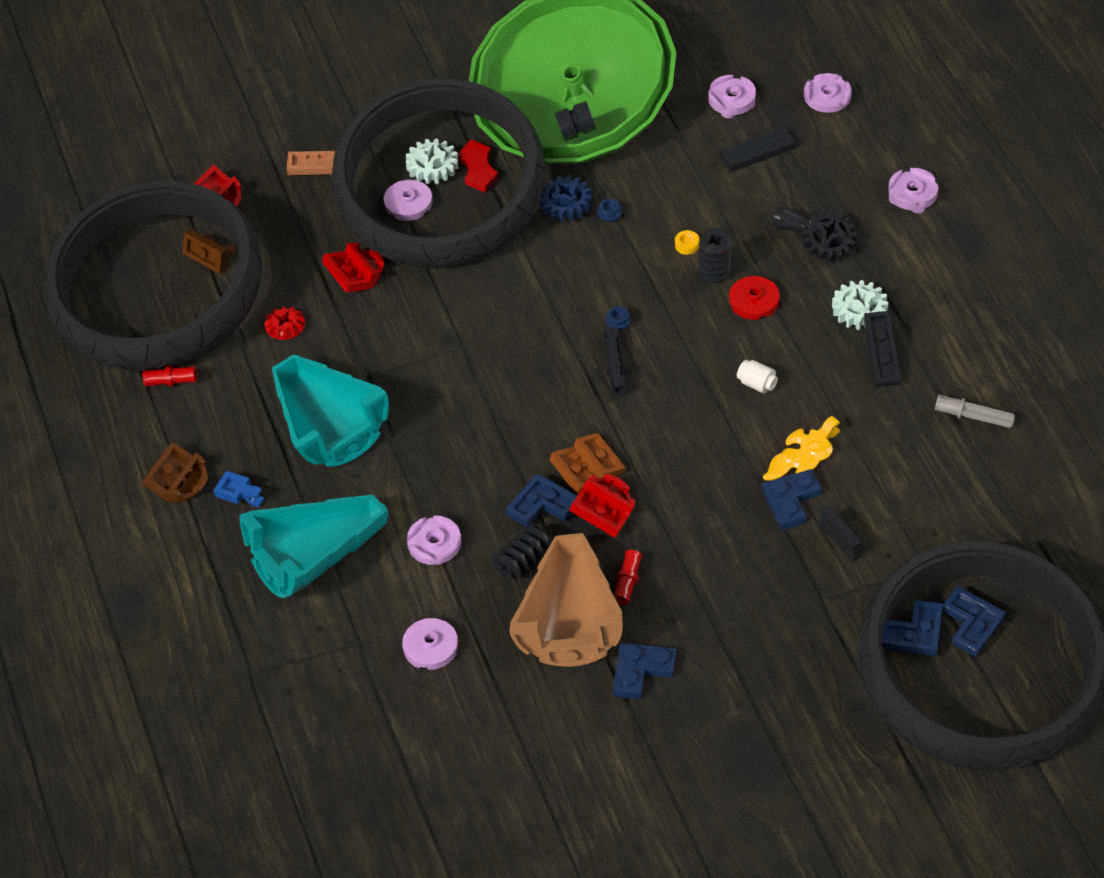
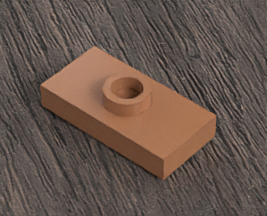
M336 151L288 152L287 174H332L333 159Z

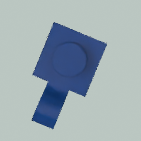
M229 471L225 472L213 490L215 497L239 504L244 499L250 505L260 507L264 501V497L259 496L262 492L261 488L251 486L249 478Z

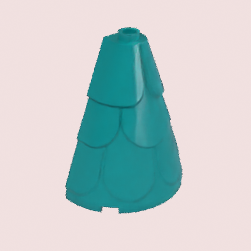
M294 354L272 367L277 396L282 404L284 418L288 423L292 443L296 450L310 463L315 465L325 464L327 467L346 464L367 451L381 434L378 430L382 422L387 420L389 410L387 393L381 387L353 378L349 374L330 369L327 365Z
M374 495L327 499L325 502L255 510L239 516L245 546L251 545V553L254 555L251 562L256 572L272 593L280 598H286L305 588L330 567H334L349 552H355L386 525L389 513L385 504L380 503Z

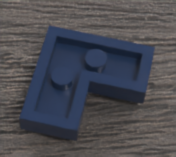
M812 469L762 483L761 490L781 531L805 524L807 517L800 502L821 496L822 488Z
M536 474L506 507L505 513L506 516L525 527L529 526L543 510L566 522L573 514L569 509L577 495Z
M959 586L956 587L943 604L942 609L946 614L963 622V625L953 636L952 644L974 657L978 656L1006 617V612Z
M915 600L912 623L887 620L882 630V648L936 656L943 604Z
M620 643L613 696L641 699L645 675L673 678L676 648Z

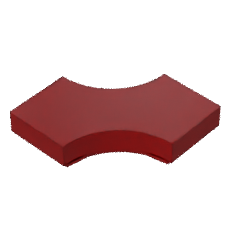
M470 140L458 153V160L468 169L465 184L486 193L499 178L498 171L494 170L488 163L491 156V148L474 140Z

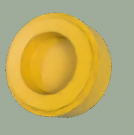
M681 231L675 237V248L681 254H693L699 249L700 238L693 231Z

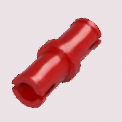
M166 366L165 369L143 371L145 387L164 384L170 387L174 386L175 383L197 382L195 366L182 368Z
M636 550L626 551L622 568L617 572L616 579L618 582L613 596L619 605L629 604L633 586L637 584L639 579L637 572L642 554Z

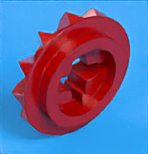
M283 305L282 309L277 310L273 308L272 314L266 315V322H264L265 330L269 336L275 339H292L303 331L305 319L302 312L296 311L294 306L287 309ZM286 319H289V322H284L280 325V321H285Z

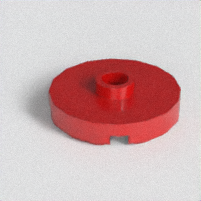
M744 277L736 281L729 292V303L732 306V310L742 318L758 320L765 315L766 317L771 316L777 310L780 302L778 288L772 281L764 277Z

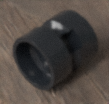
M587 101L573 105V110L565 108L554 112L565 142L577 138L579 132L585 135L597 130Z

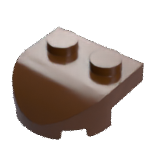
M171 442L144 478L142 485L166 501L176 503L187 501L196 496L207 482L208 474L205 468V461L197 452L193 456Z

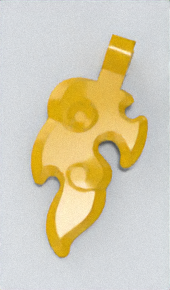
M830 416L818 431L811 429L809 434H804V430L801 428L791 433L786 439V445L789 446L797 443L801 447L799 449L786 448L782 453L776 455L770 463L768 472L763 475V479L772 481L781 478L793 467L797 468L796 473L809 469L813 470L821 460H825L831 455L833 448L828 438H833L840 432V429L836 427L840 424V421Z

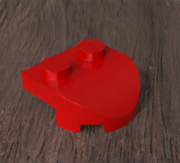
M215 165L193 183L222 195L224 199L231 201L236 207H238L241 201V185L235 176L230 179Z
M347 243L345 251L324 254L322 263L344 291L349 293L374 287L380 279L384 260L376 251L361 249L359 243Z
M606 474L604 477L592 475L585 482L569 511L616 538L634 508L635 499H632L629 494V486L618 477Z

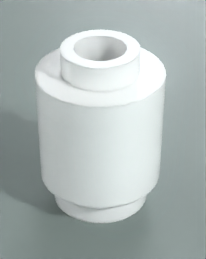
M744 360L737 372V378L741 380L742 384L763 394L772 391L778 380L774 369L754 360Z

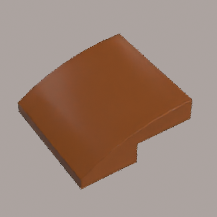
M598 433L577 438L573 447L552 452L550 457L551 463L576 495L579 494L587 479L592 475L604 477L606 474L618 477L626 469Z

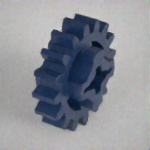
M567 175L566 179L557 176V181L549 179V186H543L539 201L540 209H543L544 215L551 214L552 220L560 217L561 222L565 218L573 221L574 216L583 217L582 211L589 212V206L592 205L591 188H587V182L580 183L579 177L571 180L570 175Z

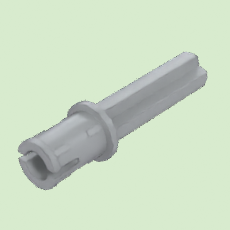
M941 394L938 395L935 411L950 413L958 416L957 418L959 419L961 416L1008 428L1013 426L1015 419L1013 413L965 402V398L960 400Z

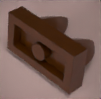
M192 229L184 232L183 254L219 274L226 270L227 260L235 251L234 245H219L214 242L212 236L201 235Z

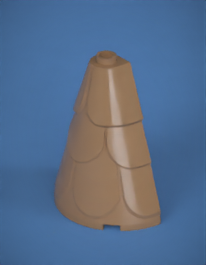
M584 534L555 536L537 567L538 572L526 590L523 601L510 622V635L522 652L526 655L531 653L539 657V662L563 667L585 665L603 658L607 655V650L618 644L622 635L623 615L610 590V585L600 569L599 560Z

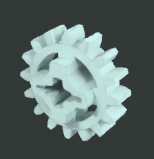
M425 139V144L417 142V148H409L410 153L406 154V169L410 172V177L416 176L419 182L425 179L426 184H429L431 180L439 184V179L442 178L447 181L448 175H455L454 169H458V153L454 152L453 145L447 146V141L440 144L438 139H435L432 143Z
M860 280L859 285H855L853 281H850L849 287L842 284L841 291H835L834 298L832 299L833 315L838 316L839 323L846 321L847 328L853 324L856 325L857 330H860L861 325H864V313L887 311V295L881 294V287L874 289L872 282L864 285V281Z

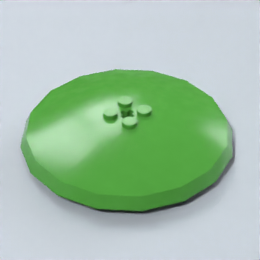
M526 0L491 27L472 58L469 81L493 89L512 101L523 111L534 126L542 144L545 164H583L621 150L652 124L673 87L676 49L665 21L642 0ZM587 101L597 130L585 135L579 132L577 138L565 142L554 112L565 108L573 110V105ZM474 114L477 125L503 150L524 157L517 143L503 128L486 118Z

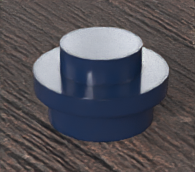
M614 199L603 200L597 210L598 217L606 222L616 221L622 215V208Z
M613 307L606 315V324L609 328L615 327L619 330H624L631 324V315L624 307Z

